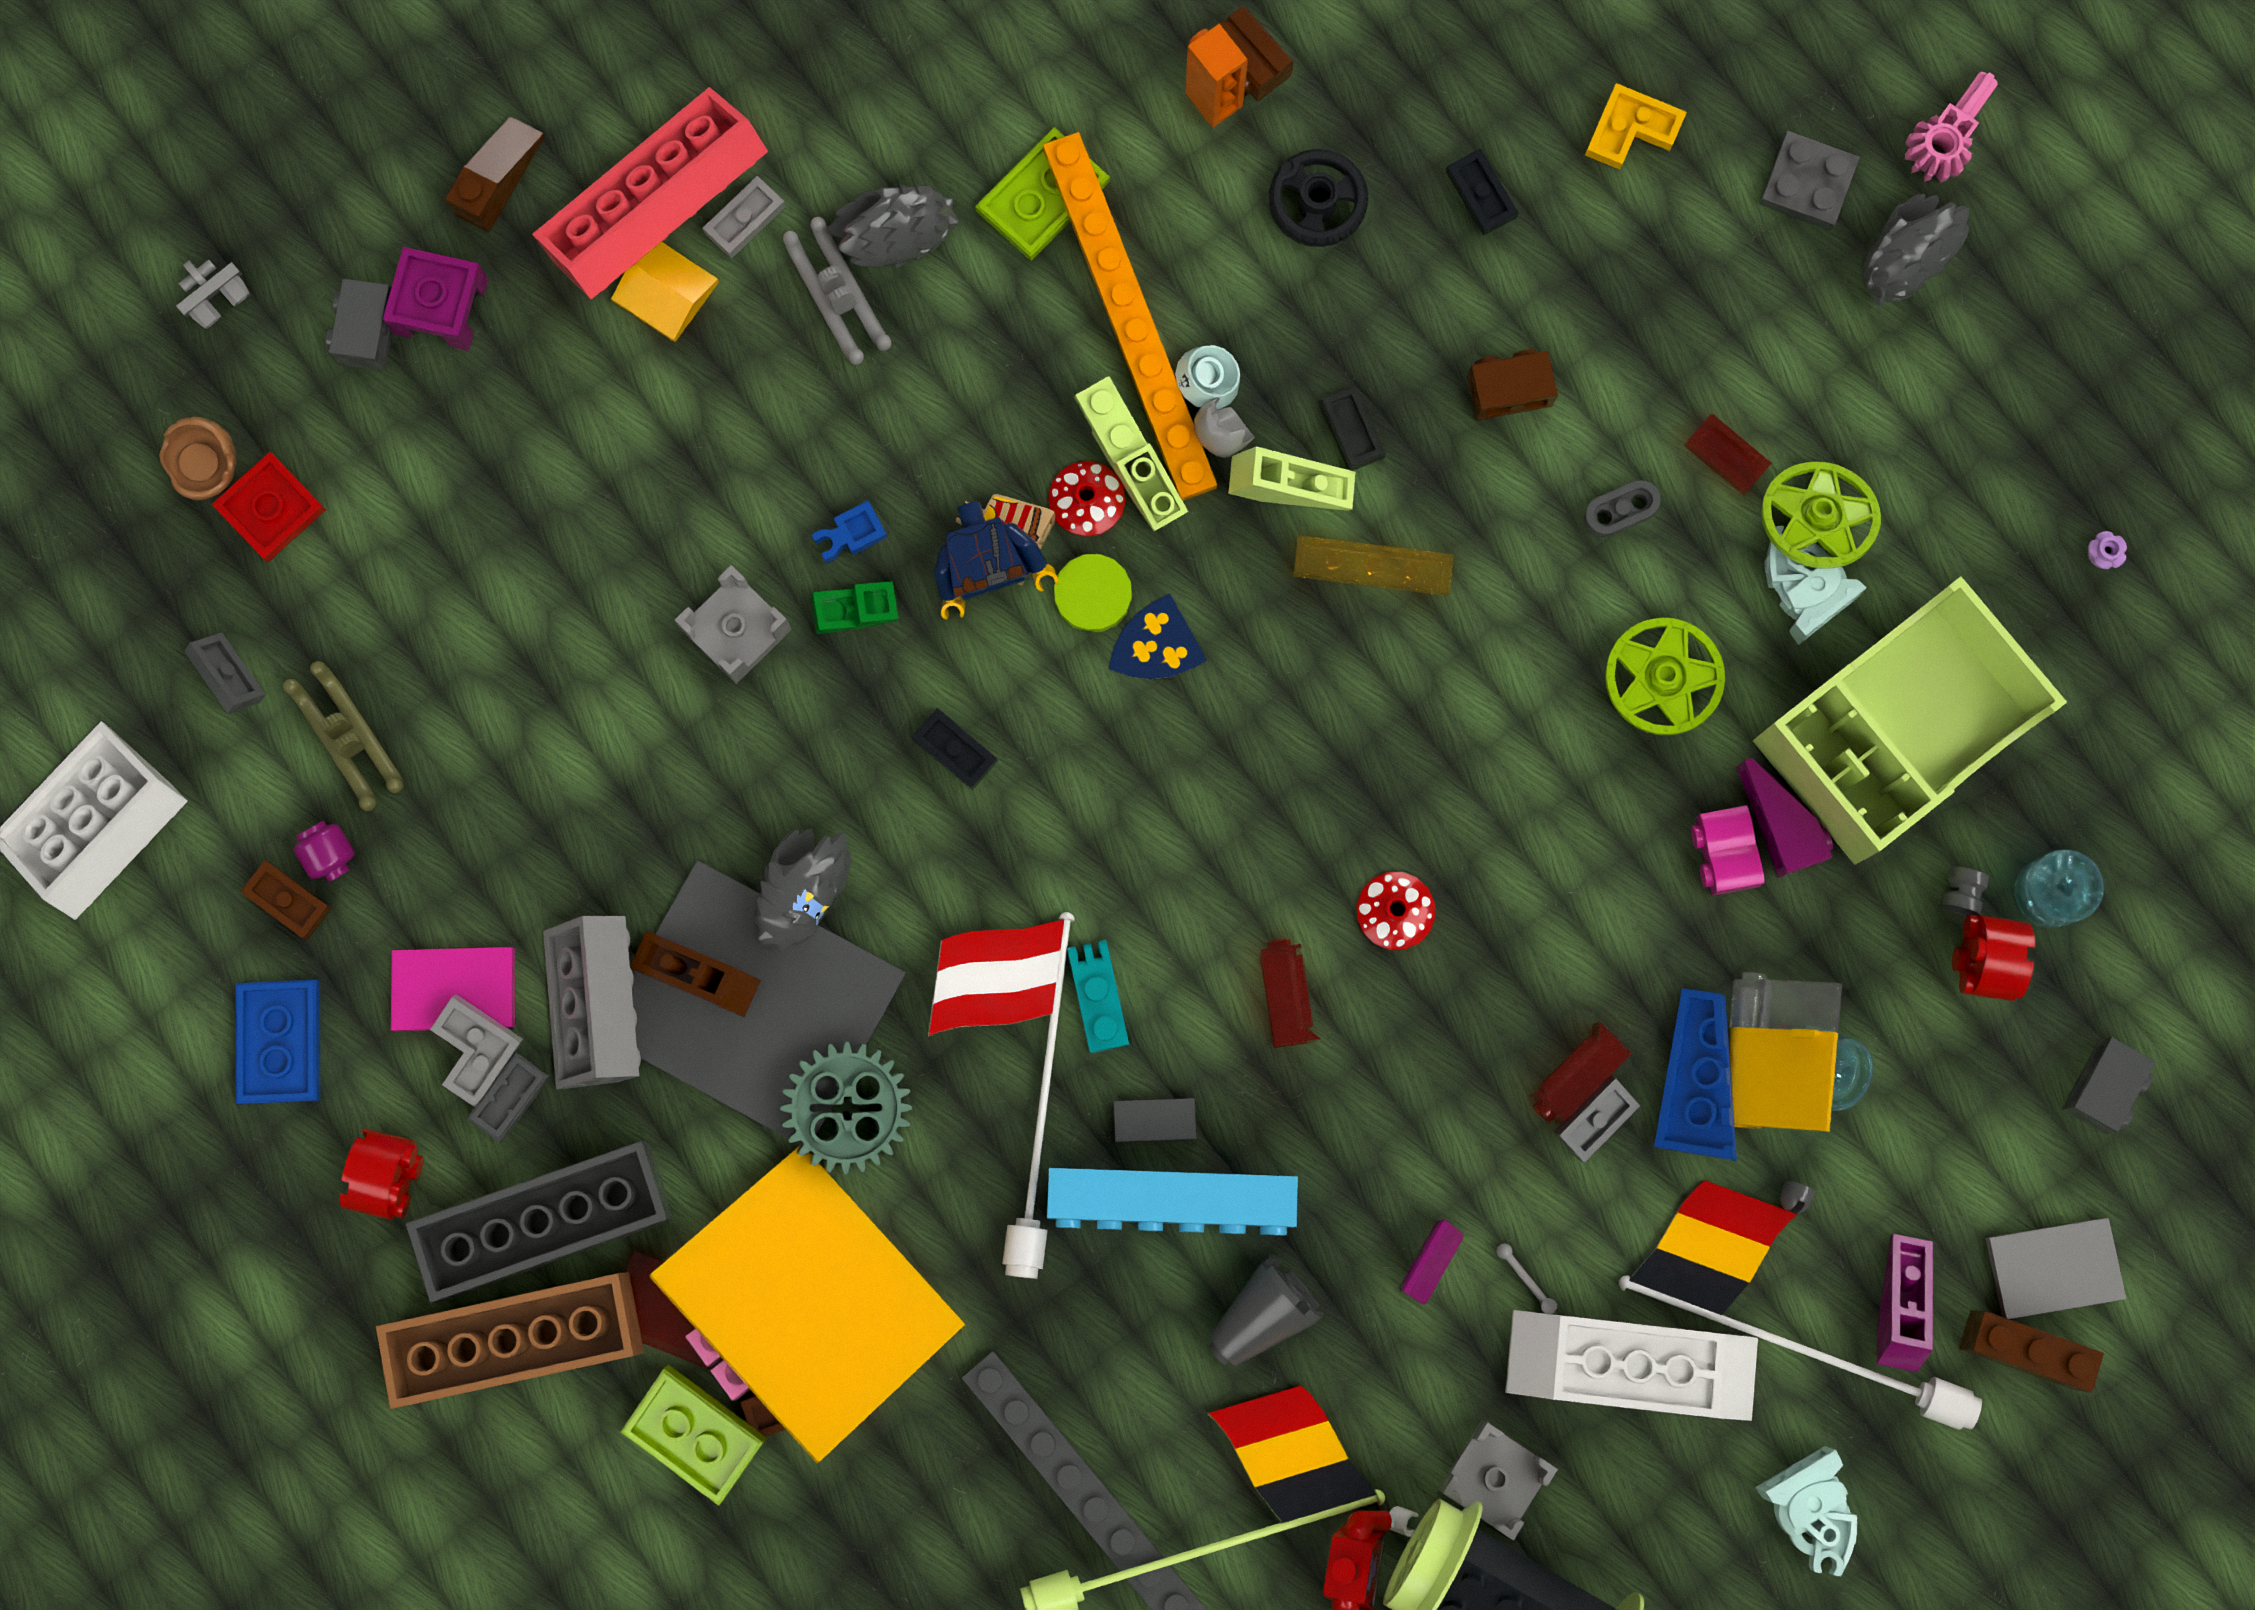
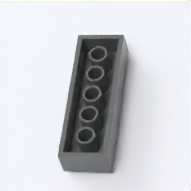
M640 1141L406 1223L429 1301L433 1303L452 1299L673 1221L674 1217L650 1143Z

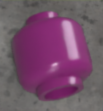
M323 820L296 836L299 842L295 844L293 851L310 878L318 879L325 876L328 882L350 870L346 863L354 857L355 852L337 824L326 825Z

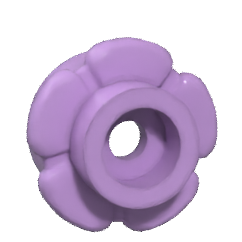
M2104 531L2098 533L2095 540L2090 541L2088 557L2094 566L2101 569L2117 568L2126 560L2124 553L2127 550V545L2122 537L2114 536L2112 532ZM2106 547L2111 549L2110 554L2105 552Z

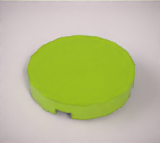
M1085 554L1069 561L1058 574V584L1054 585L1055 605L1061 617L1070 626L1081 631L1103 632L1116 626L1127 615L1132 600L1131 581L1125 569L1114 559L1101 554Z

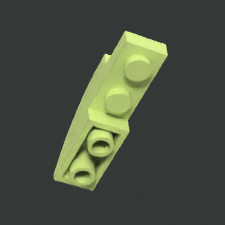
M1108 376L1076 394L1074 398L1090 424L1094 438L1152 530L1156 531L1187 513L1188 510L1151 444H1147L1111 378Z

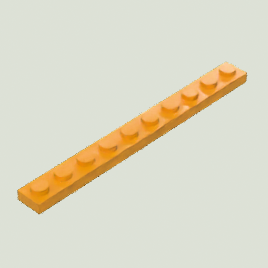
M1077 132L1043 144V152L1173 485L1182 501L1217 488L1215 477L1204 449L1195 433V426L1182 393L1178 388L1177 380L1080 133Z

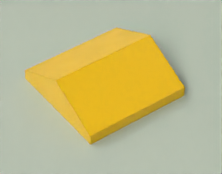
M660 242L639 259L634 266L625 271L611 300L671 341L676 342L717 286L719 279L665 243Z

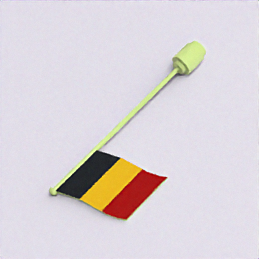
M1302 1386L1210 1412L1207 1414L1216 1421L1231 1441L1254 1488L1281 1523L1081 1584L1078 1576L1070 1578L1068 1570L1029 1581L1030 1586L1020 1588L1025 1610H1079L1077 1603L1084 1601V1591L1376 1502L1381 1506L1385 1501V1495L1381 1490L1375 1489L1373 1491L1351 1463L1324 1411Z

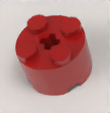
M1967 915L1963 924L1964 938L1962 947H1956L1952 955L1953 971H1959L1960 993L2007 1001H2016L2015 998L2021 999L2029 987L2034 968V961L2027 960V947L2035 948V936L2032 926L2028 922Z
M365 1128L362 1130L365 1139L356 1137L345 1163L341 1181L349 1183L348 1195L340 1193V1206L343 1209L388 1220H393L395 1217L404 1218L411 1201V1195L407 1194L411 1179L417 1180L419 1178L424 1158L417 1155L418 1146L414 1140Z

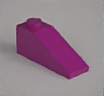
M1753 758L1744 760L1736 767L1778 878L1821 864L1832 858L1830 852L1833 850L1832 839L1827 829L1821 828L1816 817Z
M1892 1234L1877 1324L1876 1364L1918 1372L1933 1351V1242Z

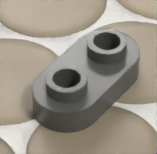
M1638 480L1593 499L1586 508L1584 524L1591 534L1605 538L1643 523L1652 518L1657 512L1661 502L1659 491L1650 482ZM1640 498L1643 500L1645 507L1643 509L1635 508L1632 504V499ZM1597 514H1606L1609 517V523L1601 524L1598 522Z

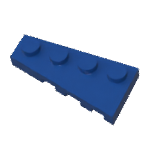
M1682 988L1654 1147L1737 1162L1726 998L1720 993Z

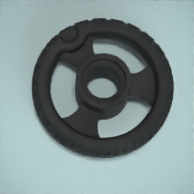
M1327 149L1305 150L1288 158L1275 172L1269 189L1270 212L1278 228L1293 241L1311 247L1331 246L1347 239L1361 225L1368 207L1367 184L1360 169L1349 158L1347 159L1346 156ZM1325 165L1340 171L1345 177L1337 183L1332 176L1322 172L1307 176L1304 167ZM1283 188H1292L1300 193L1298 209L1304 220L1299 224L1293 222L1284 209L1282 202ZM1322 193L1328 200L1324 203H1315L1309 198V195ZM1348 200L1355 203L1352 213L1343 224L1326 231L1322 222L1329 220L1333 216L1338 201Z

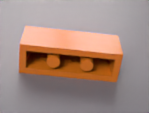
M1220 24L1209 31L1208 29H1203L1195 34L1189 42L1187 51L1185 94L1212 128L1243 107L1248 63L1246 56Z

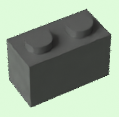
M350 279L342 280L341 291H336L333 300V310L336 314L334 328H329L326 337L327 350L339 365L385 371L392 331L383 321V316L391 291L390 285Z
M2113 1037L2098 1040L2062 1110L2103 1134L2124 1130L2134 1116L2135 1110L2131 1107L2138 1094H2144L2153 1080V1074L2150 1071L2155 1061Z

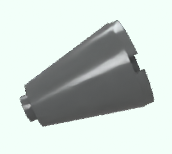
M1272 1254L1262 1260L1210 1334L1213 1343L1209 1348L1213 1355L1224 1365L1230 1362L1234 1366H1238L1318 1323L1324 1317L1322 1312L1315 1311L1320 1305L1308 1288L1293 1271L1283 1274L1278 1269L1283 1262Z

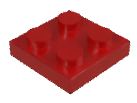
M271 452L264 456L212 503V506L266 562H270L326 511L320 502Z

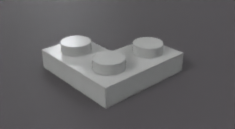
M457 994L450 999L430 1029L464 1052L442 1086L476 1107L523 1040V1038Z

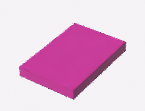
M515 948L392 950L391 1031H431V1027L455 994L506 1028H515Z

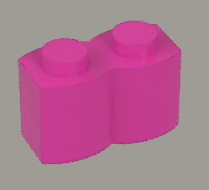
M1747 805L1699 814L1695 819L1696 825L1691 826V837L1695 849L1701 848L1704 863L1699 866L1700 877L1705 888L1710 887L1712 896L1758 888L1765 883L1763 868Z

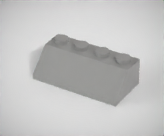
M581 916L544 930L556 1089L615 1083L638 1077L641 1056L636 1043L635 1027L637 1024V1014L633 1008L632 998L634 977L629 964L628 948L630 945V934L626 929L625 916Z

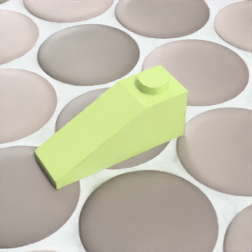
M1256 446L1232 456L1228 494L1261 502L1349 511L1353 507L1356 472Z

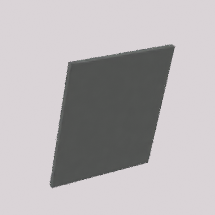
M697 860L655 935L733 966L761 980L745 1017H742L635 970L633 973L632 998L633 1008L637 1014V1024L635 1027L637 1048L641 1059L788 1138L795 1130L793 1127H782L781 1122L791 1116L789 1112L779 1109L780 1105L790 1103L791 1099L783 1094L781 1090L784 1088L793 1089L795 1083L787 1075L792 1073L800 1076L803 1071L798 1061L802 1060L811 1065L814 1062L811 1054L812 1050L819 1052L822 1057L827 1056L826 1046L829 1043L834 1046L837 1053H841L844 1041L849 1042L852 1053L856 1052L860 1043L867 1046L907 973L819 925L813 936L798 945L788 946L782 952L776 947L761 946L757 938L760 930L753 919L756 917V903L759 893ZM831 1076L821 1077L815 1085L816 1094L819 1098L823 1099L832 1096L836 1089V1083ZM811 1104L809 1109L812 1112L831 1111L834 1105ZM827 1117L819 1119L815 1124L816 1136L819 1134ZM801 1140L795 1142V1143H797V1144H799V1145L802 1144Z

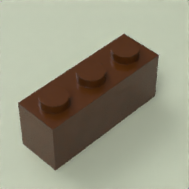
M1975 1310L1970 1311L1959 1347L1960 1350L2067 1388L2093 1393L2104 1355L2103 1352L2001 1316Z

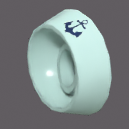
M1215 345L1196 347L1184 353L1178 361L1175 373L1178 388L1183 396L1194 406L1201 408L1205 403L1220 398L1216 404V409H1222L1231 404L1237 396L1240 383L1239 366L1233 355L1224 348Z

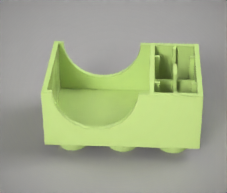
M1960 576L1903 623L1756 737L1753 742L1855 865L1880 852L1955 792L1954 789L1972 773L2029 729L2056 712L2067 701Z

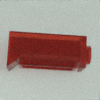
M1291 939L1267 942L1268 949H1261L1259 956L1273 1047L1281 1048L1319 1042L1321 1038L1309 1030L1313 1027L1303 957L1302 954H1296V952L1301 950V944L1291 945Z
M1600 1021L1592 1024V1035L1587 1037L1537 1088V1091L1529 1095L1536 1102L1532 1106L1533 1109L1548 1123L1552 1120L1557 1124L1564 1123L1632 1053Z

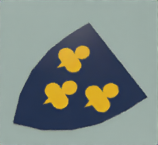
M1169 593L1139 611L1124 627L1114 646L1109 669L1129 677L1157 679L1172 677L1191 670L1206 662L1207 659Z

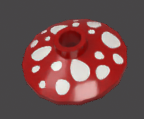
M1092 461L1073 463L1061 470L1052 481L1048 495L1050 510L1054 511L1057 524L1070 534L1082 537L1101 535L1113 528L1123 515L1126 502L1124 485L1117 474L1104 464ZM1091 490L1094 493L1093 499L1089 501L1082 500L1079 496L1081 491Z
M1386 872L1373 878L1362 889L1356 904L1357 921L1363 934L1372 943L1387 950H1406L1419 944L1429 934L1435 920V902L1428 887L1417 877L1404 872ZM1399 902L1404 906V914L1402 916H1394L1391 913L1390 905L1392 903Z

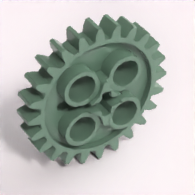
M847 1041L843 1042L841 1053H837L831 1043L826 1046L827 1056L822 1057L819 1052L812 1050L811 1054L814 1062L809 1065L807 1062L799 1060L798 1064L803 1073L800 1076L792 1073L787 1075L795 1083L794 1088H784L781 1090L783 1094L791 1098L790 1103L779 1106L780 1110L789 1112L791 1116L782 1121L781 1126L786 1128L793 1127L795 1130L789 1135L787 1141L793 1143L801 1140L802 1144L798 1148L797 1154L803 1156L812 1151L810 1164L816 1166L823 1158L825 1159V1170L830 1173L836 1162L840 1163L843 1174H848L851 1163H855L858 1170L864 1172L865 1160L868 1158L875 1165H880L878 1152L882 1150L892 1156L894 1153L888 1144L890 1140L903 1142L904 1140L896 1132L897 1127L910 1126L907 1120L900 1118L901 1112L912 1110L911 1105L901 1103V1098L909 1094L910 1089L898 1088L896 1085L903 1079L904 1074L895 1073L891 1075L889 1073L895 1063L891 1059L879 1064L880 1050L876 1049L869 1057H866V1045L862 1043L857 1047L855 1053H852L851 1046ZM831 1076L836 1083L835 1092L829 1098H819L815 1091L816 1082L821 1077ZM864 1076H871L876 1082V1090L869 1098H860L856 1092V1084ZM847 1096L848 1101L853 1104H881L880 1111L851 1110L848 1111L847 1118H844L843 1114L838 1111L812 1112L809 1109L811 1104H843L844 1097ZM868 1116L875 1121V1132L869 1138L862 1139L856 1134V1124L861 1118ZM823 1117H831L836 1126L833 1135L827 1139L818 1138L814 1130L817 1121Z

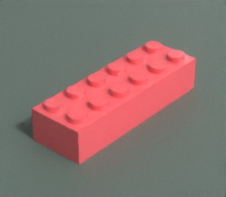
M708 87L532 235L552 262L592 300L627 269L634 266L639 259L657 244L664 241L670 233L688 218L694 216L700 208L718 193L725 190L743 172L751 168L768 150L750 121L713 89Z

